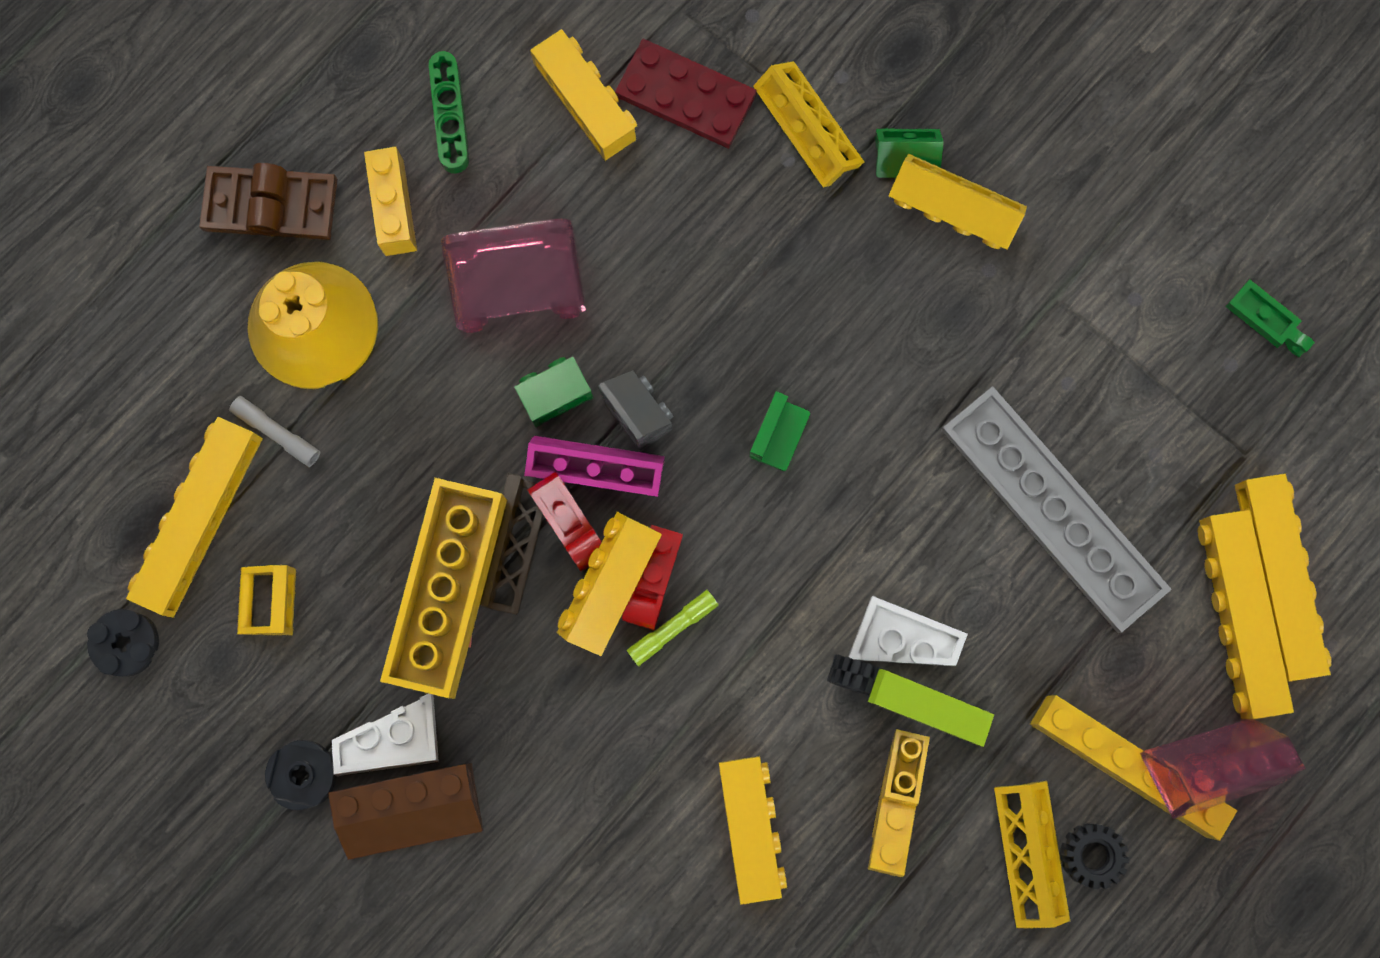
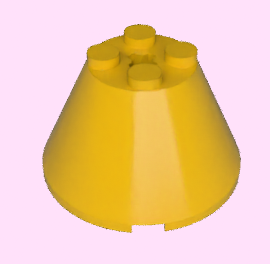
M324 262L300 263L274 275L256 295L248 318L250 346L262 367L279 381L305 389L325 388L326 385L341 379L344 381L353 375L371 354L378 333V315L368 289L349 271L334 264Z

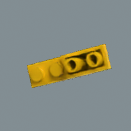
M898 729L895 730L874 822L873 843L868 870L897 877H903L905 874L915 809L919 804L930 739L928 736Z

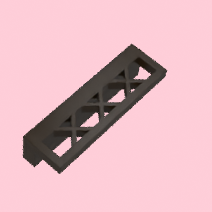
M508 473L503 495L507 502L479 605L480 607L514 615L519 613L543 519V513L537 505L526 511L521 504L520 499L523 488L529 489L537 483L524 480L519 475ZM519 507L523 514L516 517ZM536 512L534 522H532L529 516ZM526 518L532 527L531 534L528 538L518 543L512 534L513 526ZM510 538H511V540H512V542L514 543L515 546H513V547H511L510 549H508L509 542H510ZM528 544L526 553L524 554L521 547ZM518 550L524 560L522 569L509 575L504 566L505 558ZM503 571L506 578L500 581L501 573ZM520 576L518 585L516 586L513 579ZM508 582L515 591L512 607L494 602L497 589Z

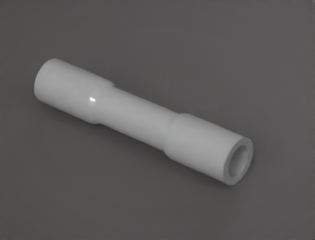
M239 396L232 402L229 408L232 414L281 445L286 452L300 462L311 467L320 456V451L279 425L250 401Z

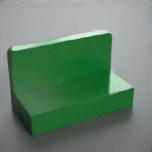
M876 129V176L878 178H896L908 154L941 168L944 141L940 129Z
M776 391L749 457L778 470L786 471L809 419L810 412L788 403V396Z

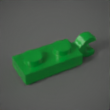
M1250 279L1225 306L1276 348L1285 342L1289 351L1297 357H1300L1304 352L1306 353L1315 343L1309 336L1296 328L1302 322L1301 319Z

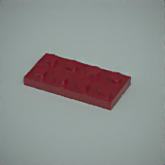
M643 38L615 93L618 99L729 149L756 97L757 90Z

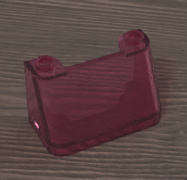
M551 219L454 233L441 239L453 313L458 330L463 329L467 333L478 332L483 329V325L488 323V318L550 309L555 314H560V318L563 319L575 318L580 315V312H586L577 240L573 224L570 220Z

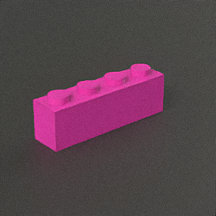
M534 436L528 445L524 476L545 479L552 473L557 472L562 482L658 497L665 456Z

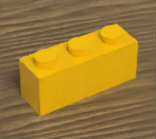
M397 147L364 152L378 246L385 256L417 251L403 158Z

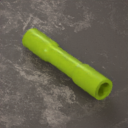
M708 590L704 591L684 606L678 614L654 632L648 633L626 651L637 666H640L688 626L697 623L718 607V603Z

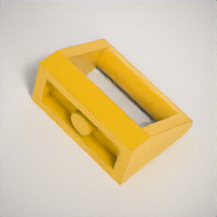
M288 565L241 567L237 634L293 635L295 568ZM254 575H273L270 626L251 627Z

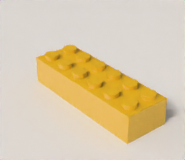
M439 478L434 479L380 682L455 699L507 502L502 493Z

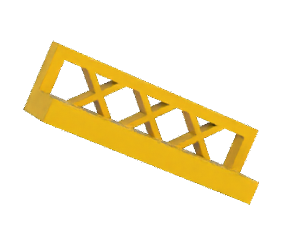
M794 61L771 65L753 85L823 188L831 186L844 172L857 169L864 163V160ZM787 73L790 75V77L793 79V81H791V80L788 78V76L786 75ZM841 152H843L846 155L848 161H846Z
M1047 781L994 788L1016 928H1054L1070 922ZM1019 793L1022 808L1017 815L1008 807L1007 794ZM1017 827L1026 834L1027 844L1023 850L1014 843L1013 833ZM1023 862L1032 870L1033 879L1029 885L1019 875V867ZM1028 898L1037 904L1040 919H1026L1024 904Z

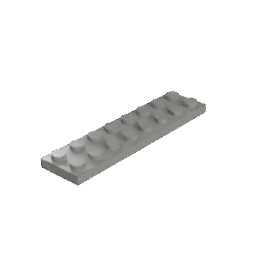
M993 386L941 429L1117 633H1122L1172 590Z

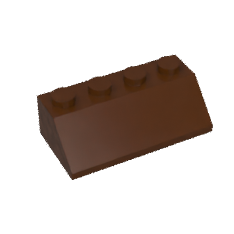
M472 763L328 793L334 829L348 860L484 831Z

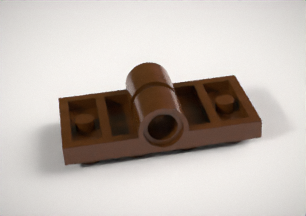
M256 163L253 165V169L207 166L199 228L205 232L331 240L338 179L335 174L286 171L283 167L270 163Z

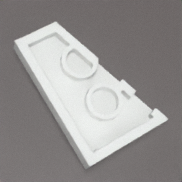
M872 596L848 657L862 661L956 666L968 634Z
M428 693L414 703L405 707L401 706L391 711V714L372 723L368 722L333 739L334 775L341 776L439 762L433 694Z

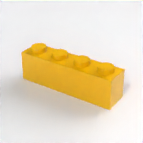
M561 29L530 50L536 68L605 161L636 141L635 127H637L635 119L628 110L623 112L618 106L619 99L609 85L604 87L599 80L601 75L592 61L586 62L581 56L583 51L573 36L568 38Z
M908 154L888 195L894 198V203L905 209L914 207L923 211V215L927 219L934 222H941L943 220L953 225V229L960 234L966 236L974 234L983 238L982 242L994 249L1002 247L1008 250L1027 209V206L911 154Z
M616 512L614 518L607 522L603 533L605 537L600 547L592 552L588 562L589 569L584 579H580L576 584L573 592L574 599L569 609H566L561 614L558 621L559 629L557 633L563 639L599 656H602L662 535L619 512Z
M759 756L719 762L740 905L782 898L781 889L787 888L784 867L777 868L775 854L781 853L779 833H772L770 819L776 818L773 797L766 798L764 784L770 783L768 763H761Z

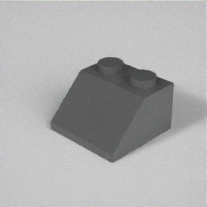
M632 370L598 385L602 400L640 452L672 430V423L670 421L673 418L672 413L663 401L657 404L651 395L654 389L644 375L638 378Z

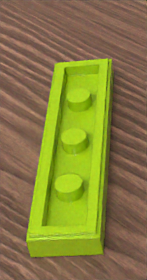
M883 669L878 671L868 700L869 703L982 747L985 745L994 714Z

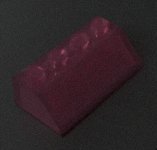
M1254 719L1244 720L1140 753L1173 819L1282 784L1306 769L1288 736Z

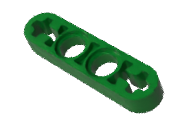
M440 51L435 53L429 60L438 157L447 172L457 174L463 172L469 164L460 71L455 57L449 52ZM441 63H447L449 66L447 68V78L449 81H443L440 72ZM444 91H452L456 94V98L451 104H442L439 102L440 94ZM454 120L459 123V129L454 134H446L442 131L445 122ZM455 143V149L459 157H457L456 163H451L449 159L451 157V147L449 144Z

